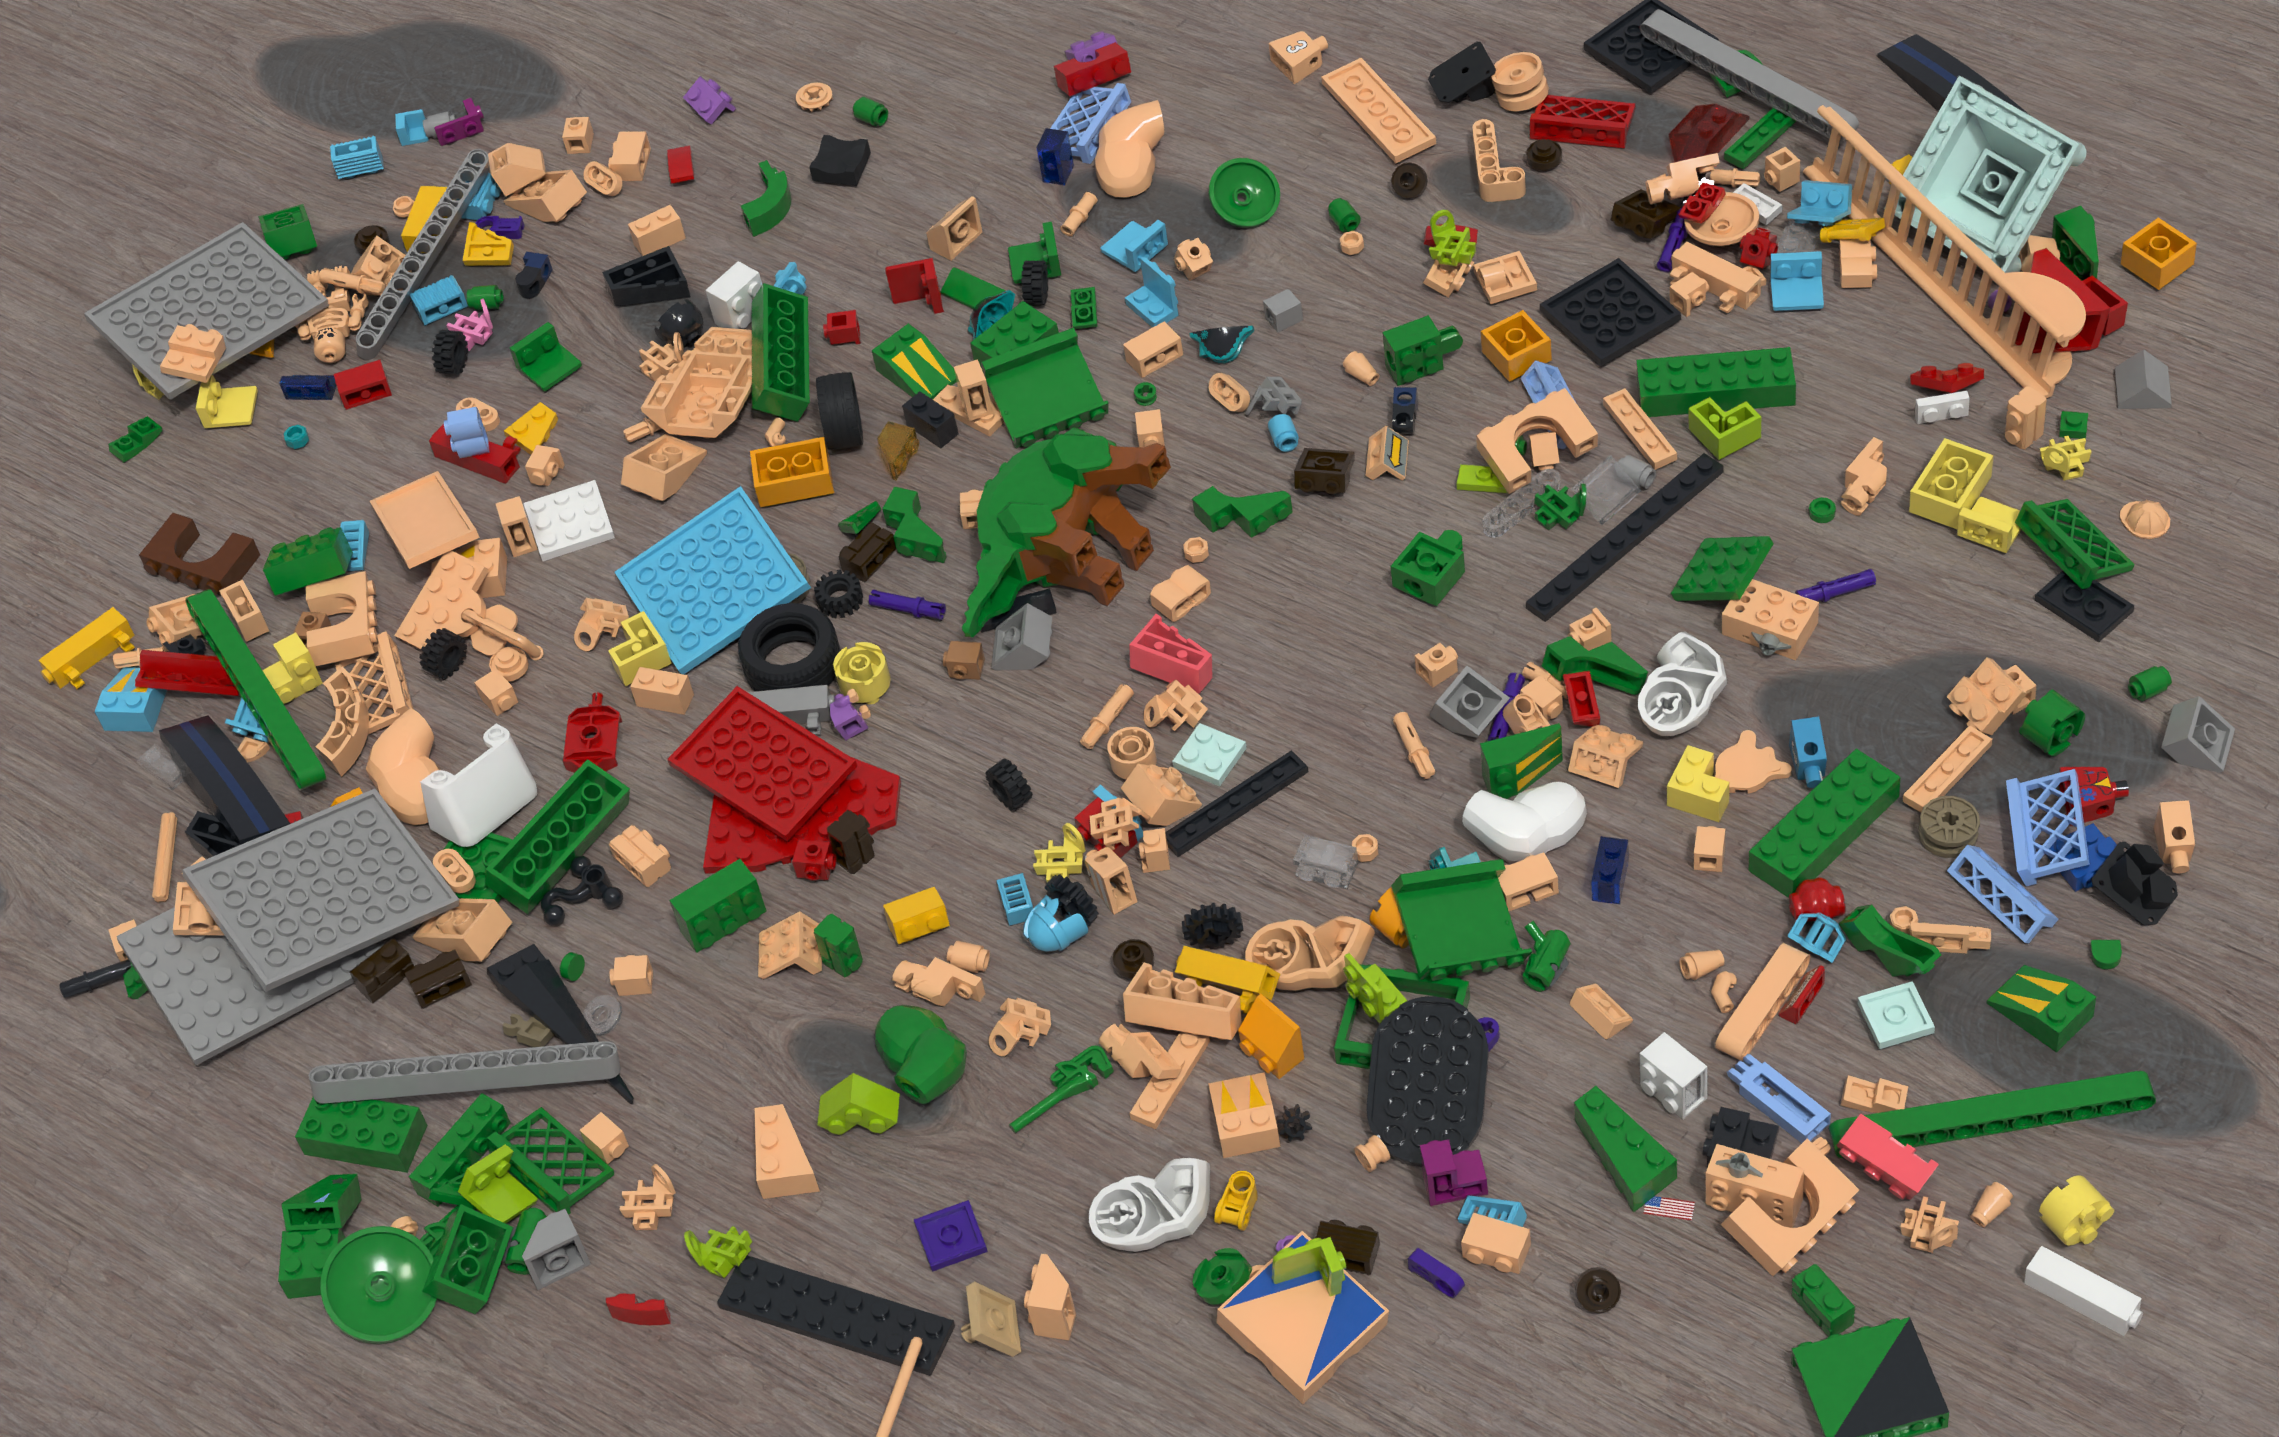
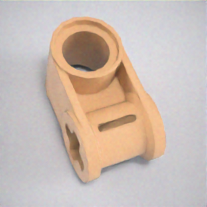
M1518 694L1504 707L1503 717L1514 734L1550 726L1535 704L1534 699L1528 694Z

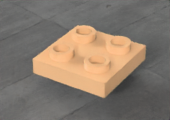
M1520 251L1473 265V272L1490 304L1537 290V283Z
M177 882L173 934L224 935L187 882Z

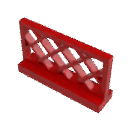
M1547 95L1537 105L1535 113L1531 114L1530 139H1549L1557 142L1625 148L1626 137L1636 104ZM1545 103H1547V104H1555V105H1554V106H1551V107H1548V106L1545 105ZM1577 106L1578 108L1572 110L1570 107ZM1596 108H1597V109H1603V110H1600V111H1598V112H1595L1593 109H1596ZM1561 110H1563V111L1565 112V113H1562V114H1560V115H1557V114H1556V112L1561 111ZM1618 111H1627L1622 114L1617 113ZM1585 112L1588 114L1584 117L1579 116L1580 114H1583ZM1610 115L1612 118L1605 120L1602 117Z

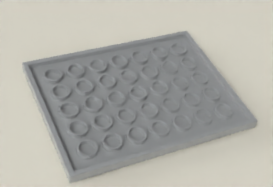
M242 222L84 314L86 320L171 400L200 383V381L161 373L160 365L169 351L168 341L177 325L185 327L187 324H192L198 330L208 332V330L214 329L223 335L226 349L215 367L213 375L328 307L329 303L322 293Z
M376 789L367 791L183 869L182 874L265 992L459 906V898Z
M175 907L116 936L121 948L195 1066L354 983V980L349 972L384 945L382 941H379L265 992L225 935H174Z

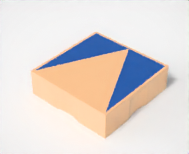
M1301 1231L1284 1248L1292 1247L1295 1249L1304 1246L1312 1239ZM1272 1258L1217 1309V1324L1243 1349L1257 1357L1268 1368L1272 1376L1296 1399L1304 1404L1333 1377L1338 1367L1345 1360L1358 1353L1387 1325L1389 1310L1344 1269L1345 1281H1342L1341 1293L1331 1297L1320 1271L1274 1284L1272 1279Z

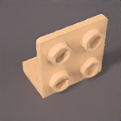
M1592 726L1574 741L1568 771L1619 788L1623 784L1628 759L1642 748L1643 741L1637 740L1631 734L1613 732L1607 726Z
M799 911L759 933L758 977L765 979L794 963L813 975L822 971V958L814 936V929L819 923Z

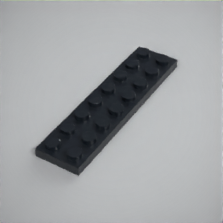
M748 1255L739 1266L735 1267L717 1301L720 1309L900 1367L903 1364L911 1339L919 1337L922 1339L923 1344L913 1371L928 1376L932 1375L955 1328L954 1320Z

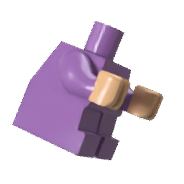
M850 689L847 692V696L843 694L836 695L835 702L830 704L831 719L845 741L868 729L864 719L871 716L867 705H862L859 708V712L852 705V703L859 701V696L855 689Z

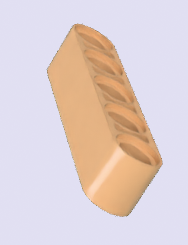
M1782 943L1721 1030L1715 1048L1743 1061V1057L1754 1048L1805 973L1810 962V955Z

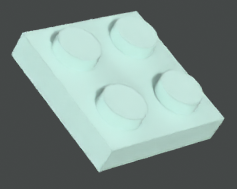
M1199 723L1172 761L1173 768L1220 787L1247 749L1246 742Z
M1913 981L1858 997L1857 1004L1879 1049L1927 1036L1935 1031V1026Z

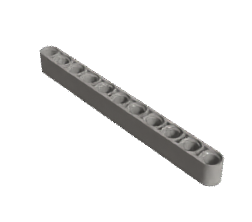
M1656 10L1640 25L1641 33L1648 40L1829 139L1832 126L1817 113L1818 108L1822 105L1826 108L1831 107L1854 130L1859 127L1858 119L1851 112L1662 10ZM1842 136L1840 138L1839 143H1843L1845 141V139Z
M474 149L468 153L357 333L356 350L360 358L371 360L377 356L411 300L410 293H414L415 290L417 291L488 175L489 158L484 150ZM403 288V289H405V290L399 291V290H396V289ZM389 306L394 307L393 309H386ZM375 325H382V327H379V328L374 327V326H375ZM365 343L372 344L370 346H363Z
M610 1041L321 1065L313 1068L308 1076L315 1101L319 1103H335L604 1080L616 1077L620 1073L621 1068L616 1045Z

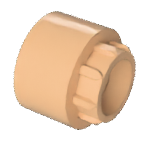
M1126 727L1115 732L1108 741L1107 748L1111 768L1120 778L1127 779L1137 764L1156 765L1157 758L1154 741L1151 734L1139 727Z

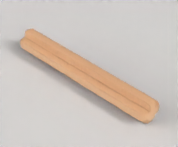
M173 812L163 813L161 816L152 897L156 902L167 901L169 895L177 817Z

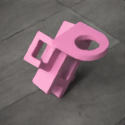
M484 298L480 299L484 312L479 318L477 311H473L469 317L456 313V323H448L446 325L448 330L463 332L468 343L466 346L468 351L476 343L483 345L493 333V325Z

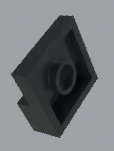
M1721 1107L1719 1115L1713 1114L1709 1131L1713 1132L1712 1139L1706 1138L1703 1146L1702 1155L1707 1156V1168L1716 1144L1771 1159L1779 1133V1125L1751 1120L1750 1113Z

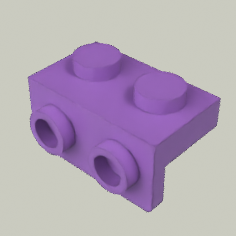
M1100 31L1091 35V39L1086 42H1075L1070 45V49L1064 51L1067 60L1073 58L1079 62L1095 60V50L1114 42L1117 43L1115 36Z
M700 76L683 96L697 113L711 125L725 107L733 112L736 109L731 103L732 98L724 91L720 92V85L711 78L707 81Z

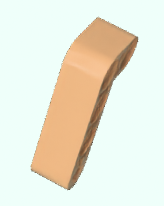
M1487 119L1476 121L1473 124V144L1481 199L1487 202L1520 199L1526 193L1524 170L1519 167H1499L1494 124Z

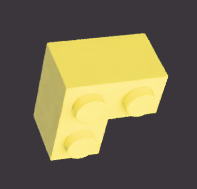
M644 611L621 622L627 641L608 650L614 669L625 686L632 684L639 667L660 670L672 664L666 644Z
M296 632L273 644L280 661L262 671L283 704L323 684L308 649Z
M1689 745L1686 747L1667 785V806L1720 822L1729 804V782L1713 777L1714 753Z

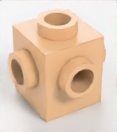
M1199 238L1192 241L1187 239L1177 246L1174 256L1175 265L1179 271L1184 272L1189 281L1210 271L1213 264L1209 248L1205 243L1202 244Z

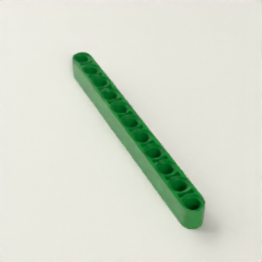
M208 589L185 598L187 608L193 620L298 788L303 790L325 781V771L319 759L212 590Z
M2134 1071L1864 1116L1892 1133V1137L1902 1145L1906 1146L1909 1144L1912 1147L2141 1111L2152 1107L2156 1103V1097L2148 1074L2144 1071ZM1858 1116L1839 1119L1829 1125L1828 1129L1834 1151L1839 1158L1844 1157L1840 1155L1841 1149L1836 1145Z

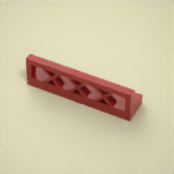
M142 650L140 653V672L135 679V687L239 695L237 688L217 656Z

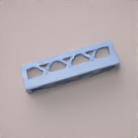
M1535 360L1521 377L1530 398L1535 404L1545 399L1549 393L1553 391L1558 392L1563 388H1566L1573 398L1558 367ZM1556 434L1557 447L1564 450L1567 446L1561 437Z
M1966 845L1947 870L1948 873L2025 943L2029 944L2042 926L2052 928L2058 921V918L1980 847ZM1966 860L1973 866V876L1964 877L1958 871ZM1989 879L1992 882L1993 894L1984 895L1981 893L1980 880ZM2009 897L2012 900V912L2003 913L2000 910V898ZM2028 915L2035 921L2026 933L2020 928L2019 916Z

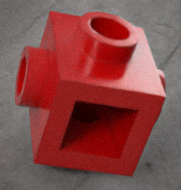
M1759 227L1746 233L1740 243V249H1742L1740 262L1760 268L1769 266L1771 254L1778 251L1777 236L1770 234V230Z
M798 840L792 863L797 878L829 880L831 870H834L836 867L837 857L832 852L830 842Z

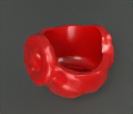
M1819 877L1804 880L1798 885L1796 892L1789 895L1790 912L1795 922L1801 913H1822L1833 918L1843 916L1846 911L1841 887L1833 886L1825 878ZM1809 917L1807 921H1815L1817 917Z

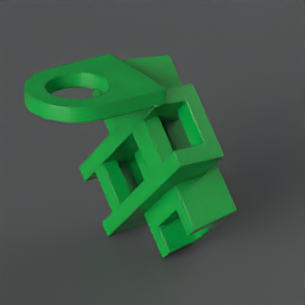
M1547 484L1542 495L1538 493L1535 495L1534 504L1540 508L1535 512V520L1548 530L1552 529L1557 523L1568 529L1584 514L1586 484H1580L1578 493L1572 498L1567 495L1569 489L1567 486L1557 492ZM1558 503L1564 507L1563 510L1557 506ZM1544 515L1549 518L1548 521L1543 518Z

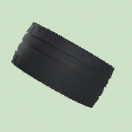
M842 372L817 377V399L823 434L828 450L855 447L863 444L860 410L852 373Z

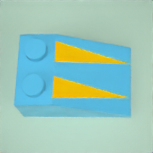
M124 667L102 690L95 714L104 731L153 732L167 689L135 687V679L140 672V668Z

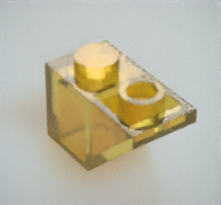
M888 421L878 436L877 441L881 456L891 478L897 480L900 474L906 470L911 456L917 452L919 440L917 439L915 428Z

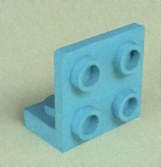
M1802 181L1801 206L1788 212L1787 218L1795 219V223L1801 224L1818 221V224L1822 226L1833 225V222L1841 221L1843 217L1851 214L1852 184Z
M1157 220L1151 226L1144 228L1138 223L1131 221L1101 247V252L1136 272L1141 268L1140 259L1145 256L1150 260L1168 245L1165 223Z
M1822 252L1771 254L1770 278L1773 310L1824 308Z
M1144 256L1140 259L1144 286L1125 297V302L1151 327H1155L1164 321L1168 323L1179 316L1177 309L1178 300L1174 289L1176 284L1170 275L1163 273L1155 262L1149 261Z

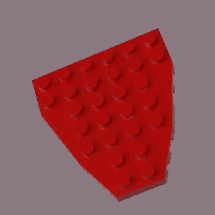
M853 758L856 760L857 767L788 842L714 794L703 864L705 874L716 873L738 859L742 860L750 872L767 870L765 865L782 861L783 865L791 863L790 858L794 856L798 840L830 842L827 827L834 821H839L838 818L847 810H851L857 816L861 814L867 819L870 827L867 828L870 835H874L879 830L897 825L901 788L900 776Z

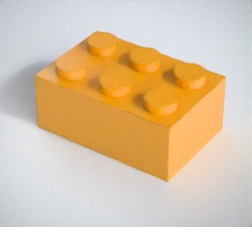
M824 437L750 451L754 488L760 507L834 493L830 459Z

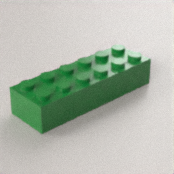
M763 283L752 301V408L798 422L810 403L808 297Z
M1790 347L1636 360L1639 404L1648 417L1689 414L1690 407L1709 397L1723 411H1729L1746 401L1754 409L1796 405V381Z
M1855 749L1749 851L1748 871L1789 898L1790 894L1796 892L1798 885L1802 881L1818 877L1899 798L1901 777L1863 752Z
M587 759L485 869V885L526 914H529L542 900V897L571 868L573 859L582 856L629 804L630 788Z

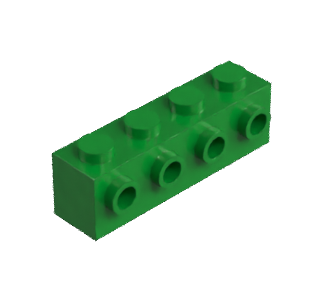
M483 1093L479 1095L409 1175L417 1195L437 1207L442 1204L440 1201L428 1199L431 1189L439 1188L447 1184L449 1180L465 1173L467 1168L478 1162L489 1149L487 1137L494 1132L501 1135L511 1124L502 1104Z

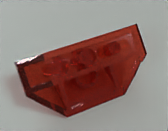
M1719 104L1695 106L1669 133L1674 163L1719 153L1746 124L1749 116Z

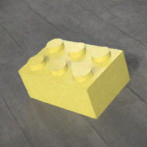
M1944 438L1910 491L1909 512L1958 530V517L1962 508L1971 510L1992 477L1993 455Z

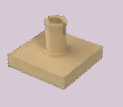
M977 1282L966 1286L970 1323L961 1327V1330L964 1331L961 1334L965 1341L968 1343H973L975 1340L1011 1357L1021 1353L1015 1300Z

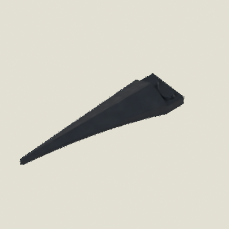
M535 944L487 967V975L502 994L541 1022L546 1028H549L565 1044L599 1042L552 963L543 956ZM619 1074L614 1078L605 1079L626 1101L633 1104L634 1098Z

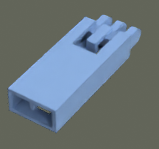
M1747 1054L1743 1057L1744 1062L1739 1061L1735 1064L1737 1070L1731 1068L1727 1071L1728 1077L1739 1085V1094L1800 1143H1803L1806 1139L1812 1141L1830 1124V1112L1766 1062L1761 1063L1752 1055ZM1765 1082L1779 1094L1771 1096L1770 1088L1768 1086L1765 1088L1762 1084Z

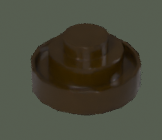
M1542 139L1533 142L1527 148L1528 164L1535 169H1552L1562 161L1561 146L1555 141Z
M1410 162L1398 166L1391 178L1395 193L1408 199L1420 196L1426 189L1428 182L1425 170L1418 164Z
M371 225L359 230L354 237L357 251L363 254L376 236L389 243V236L384 227Z
M1139 939L1124 941L1113 952L1115 970L1123 977L1134 978L1144 962L1152 965V967L1154 966L1153 950L1145 941Z
M1595 1267L1586 1270L1580 1275L1576 1282L1575 1292L1577 1299L1585 1309L1594 1313H1603L1615 1307L1620 1299L1621 1288L1619 1281L1612 1272L1605 1268Z

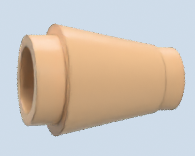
M1353 351L1343 362L1346 373L1369 386H1373L1380 377L1363 353Z
M1720 950L1689 952L1680 958V970L1685 979L1697 980L1724 966V957Z
M1993 1182L1991 1186L1987 1185L1970 1216L1977 1225L1985 1228L1987 1224L2011 1205L2012 1193L1998 1182Z

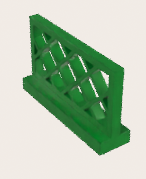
M2068 499L2036 505L2032 500L2023 503L2015 523L2081 589L2089 588L2093 580L2133 570L2135 564ZM2065 509L2069 514L2060 512L2058 510ZM2057 519H2058V520H2061V521H2064V522H2067V523H2070V526H2069V525H2066V524H2063V523H2060V522H2057ZM2075 525L2084 528L2086 531L2075 528ZM2073 536L2087 540V542L2073 538ZM2094 542V543L2100 544L2102 547L2097 546V545H2094V544H2091V543ZM2090 552L2103 556L2104 559L2090 555ZM2112 559L2118 561L2120 564L2108 560Z
M542 1107L503 1134L499 1135L497 1132H494L487 1137L489 1154L505 1144L514 1151L509 1162L511 1166L508 1172L553 1212L566 1209L569 1215L571 1213L570 1206L614 1176V1170ZM540 1119L547 1123V1129H531L532 1125ZM514 1137H526L525 1144H511L509 1141ZM530 1137H546L545 1145L529 1144ZM550 1137H563L565 1145H549ZM528 1152H544L543 1160L528 1159ZM548 1152H564L563 1160H547ZM568 1152L582 1153L584 1155L583 1161L567 1160ZM546 1168H562L561 1176H548L545 1174ZM566 1168H582L581 1176H565ZM586 1168H599L602 1173L598 1176H586ZM564 1184H580V1188L569 1195L564 1190Z

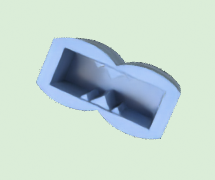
M477 407L447 412L444 428L446 435H451L450 444L453 452L457 451L460 458L489 453L488 436Z

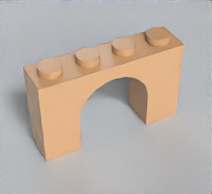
M1566 388L1558 392L1553 391L1549 393L1545 399L1536 404L1531 403L1527 405L1523 411L1515 415L1506 416L1497 425L1486 427L1476 435L1478 451L1509 494L1531 483V469L1515 446L1516 441L1523 433L1538 428L1556 432L1575 458L1598 446L1597 431Z
M366 571L327 579L306 586V601L310 612H320L327 614V616L338 613H353L348 619L339 624L307 631V649L315 667L375 653L374 643L378 642L375 629L377 618L374 611L377 610L373 595H376V588L373 580H368Z
M1808 1139L1783 1162L1804 1169L1803 1191L1810 1203V1217L1806 1225L1798 1228L1779 1225L1750 1197L1721 1224L1772 1276L1780 1270L1786 1273L1798 1261L1794 1256L1800 1250L1805 1254L1817 1242L1813 1236L1819 1230L1825 1234L1837 1222L1833 1216L1838 1211L1845 1214L1856 1203L1852 1197L1859 1189Z

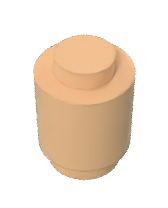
M956 941L954 946H949L947 961L951 965L973 973L985 972L988 967L990 951L984 949L983 946Z

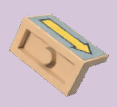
M1384 426L1370 436L1365 476L1374 480L1388 471L1400 480H1404L1406 477L1409 440L1388 426Z

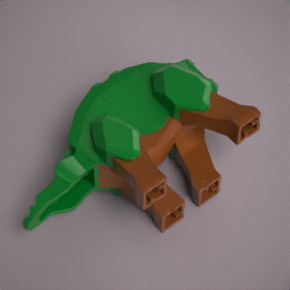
M1073 427L1065 434H1056L1052 439L1032 444L1014 455L1008 462L1002 463L999 473L993 480L989 479L985 483L977 508L978 535L982 553L981 559L976 565L979 581L967 600L969 610L964 613L966 617V622L962 626V630L965 633L964 636L974 637L990 618L1009 611L1018 591L1023 586L1033 582L1038 583L1042 587L1063 585L1085 590L1093 594L1100 604L1108 606L1125 586L1124 580L1122 579L1119 563L1097 556L1091 534H1100L1120 551L1128 568L1137 571L1154 551L1148 528L1141 526L1121 504L1116 491H1119L1124 484H1141L1153 489L1171 468L1165 446L1155 443L1146 447H1120L1103 436L1092 435L1084 430Z

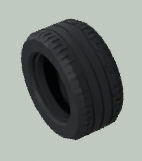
M786 603L770 607L757 614L746 625L740 635L738 654L745 678L754 692L819 685L829 686L836 677L833 663L836 655L841 651L836 631L831 620L814 607L799 603ZM804 641L815 645L814 650L807 657L796 663L777 665L765 661L766 656L771 650L783 643Z

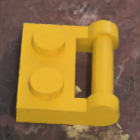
M1884 218L1836 221L1833 225L1821 229L1820 240L1822 243H1831L1832 240L1844 239L1869 241L1872 236L1877 235V231L1885 228Z

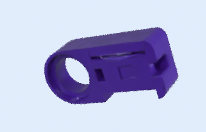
M484 216L475 223L481 229L491 225L492 227L489 230L495 232L498 236H504L508 239H520L523 234L522 230L525 227L521 216L519 218Z
M1416 1248L1409 1256L1408 1269L1432 1283L1436 1289L1445 1295L1455 1298L1465 1286L1463 1279L1455 1271L1420 1248Z

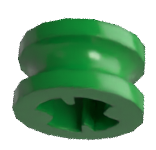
M1148 382L1138 384L1134 389L1135 402L1141 406L1153 404L1157 399L1156 387Z

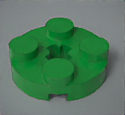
M1224 1248L1214 1252L1217 1256L1213 1257L1210 1261L1205 1258L1194 1273L1193 1286L1196 1288L1197 1294L1208 1304L1217 1305L1225 1303L1249 1280L1252 1266L1238 1250L1233 1248Z

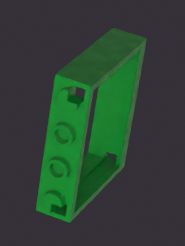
M1360 964L1364 970L1371 966ZM1379 967L1399 991L1455 999L1456 1002L1468 1008L1470 1000L1469 981H1464L1460 978H1443L1435 981L1431 980V978L1420 979L1418 973L1407 972L1403 969L1394 970ZM1349 994L1334 1047L1336 1064L1370 1069L1372 1044L1348 1041L1359 1004V999H1354Z

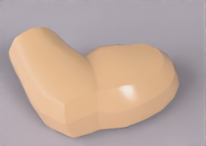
M1158 100L1121 111L1112 116L1099 131V148L1095 156L1096 175L1101 188L1107 194L1114 197L1136 196L1150 187L1155 170V156L1152 150L1164 135L1163 117Z
M412 708L407 710L380 735L370 751L366 771L379 794L397 818L404 823L420 825L428 823L420 781L434 771L441 769L434 761L429 759L434 741L432 729L426 720Z
M1338 916L1317 927L1301 920L1290 919L1284 922H1275L1264 926L1253 935L1246 948L1245 959L1249 962L1266 965L1280 973L1276 986L1280 990L1296 991L1311 987L1337 988L1347 982V977L1343 970L1345 967L1344 955L1350 953L1359 964H1362L1375 931L1362 920L1348 916Z

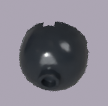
M685 299L686 303L683 305L677 302L658 320L661 325L659 329L655 326V334L666 344L674 346L675 332L680 333L683 346L694 345L701 337L700 333L704 323L702 314L691 300Z

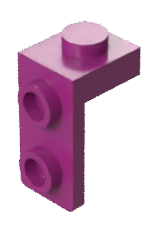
M472 98L463 100L467 113L466 116L434 127L441 146L484 131L480 120L484 118L479 105H474Z

